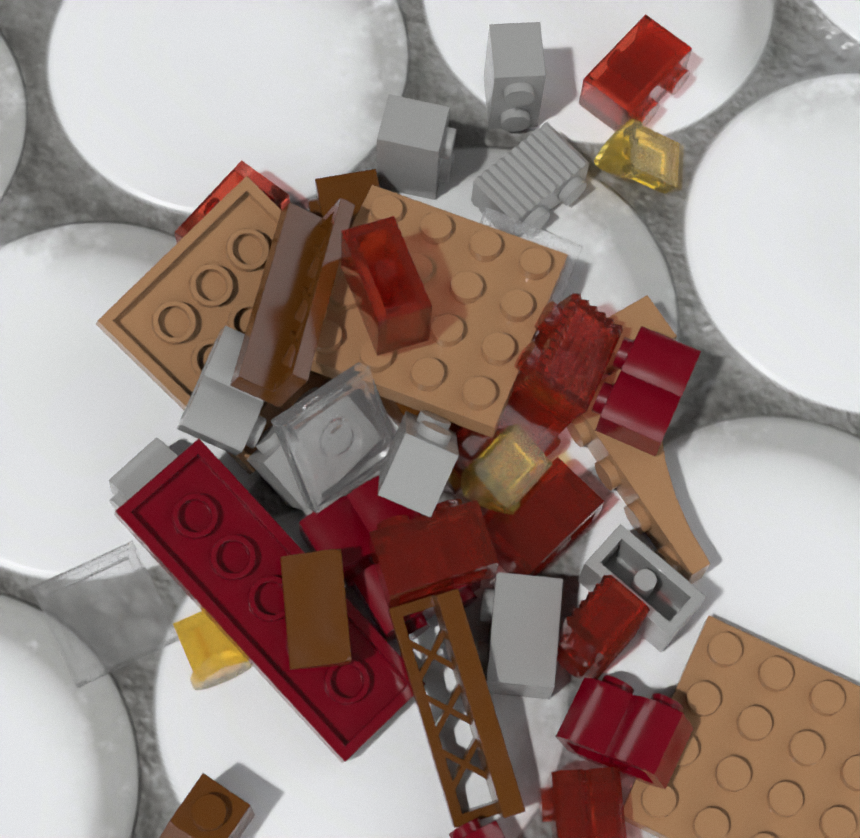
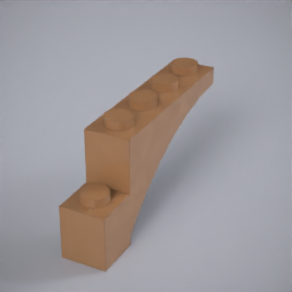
M648 295L595 325L589 344V353L598 370L603 374L609 373L610 375L571 397L566 414L568 419H566L565 423L575 443L580 447L586 445L597 461L595 463V470L602 483L609 490L616 489L627 505L624 507V511L632 527L639 534L646 533L657 549L655 553L693 584L703 577L711 563L691 532L676 498L665 460L663 440L656 456H653L595 431L600 415L592 412V408L604 381L614 385L621 370L612 365L624 337L635 340L641 326L676 340V334Z

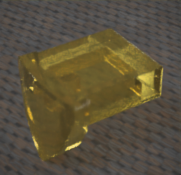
M632 118L606 141L595 157L594 164L613 176L623 179L630 178L665 194L678 188L680 143L643 126L642 122Z
M519 424L510 425L479 458L476 457L463 471L461 477L462 493L470 501L488 510L514 514L521 506L519 503L521 498L552 466V462Z
M203 611L173 623L193 670L190 681L194 690H203L217 686L243 674L253 667Z

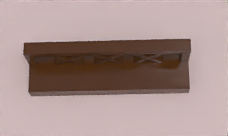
M340 198L323 218L291 202L282 210L230 386L280 408L308 381L355 207L354 204Z
M450 589L389 608L388 613L453 827H460L476 818L481 820L497 814L502 818H507L526 812L459 590ZM434 607L440 631L430 650L410 640L403 616ZM443 640L449 660L436 654ZM413 649L426 655L420 669L418 668ZM433 660L452 669L456 685L446 704L427 695L422 682ZM459 695L461 696L466 715L453 709ZM429 703L442 709L436 724ZM449 714L468 723L473 736L462 759L444 750L441 745L439 734ZM476 749L482 769L470 763ZM446 758L459 764L452 778ZM468 769L486 779L492 802L461 811L455 790L465 770Z

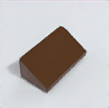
M328 549L280 557L290 670L347 665L351 662V648L341 549Z

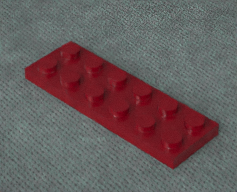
M197 439L115 511L114 515L341 763L346 762L413 697L403 659L347 598L351 662L343 666L290 670L280 557L305 552L200 439Z

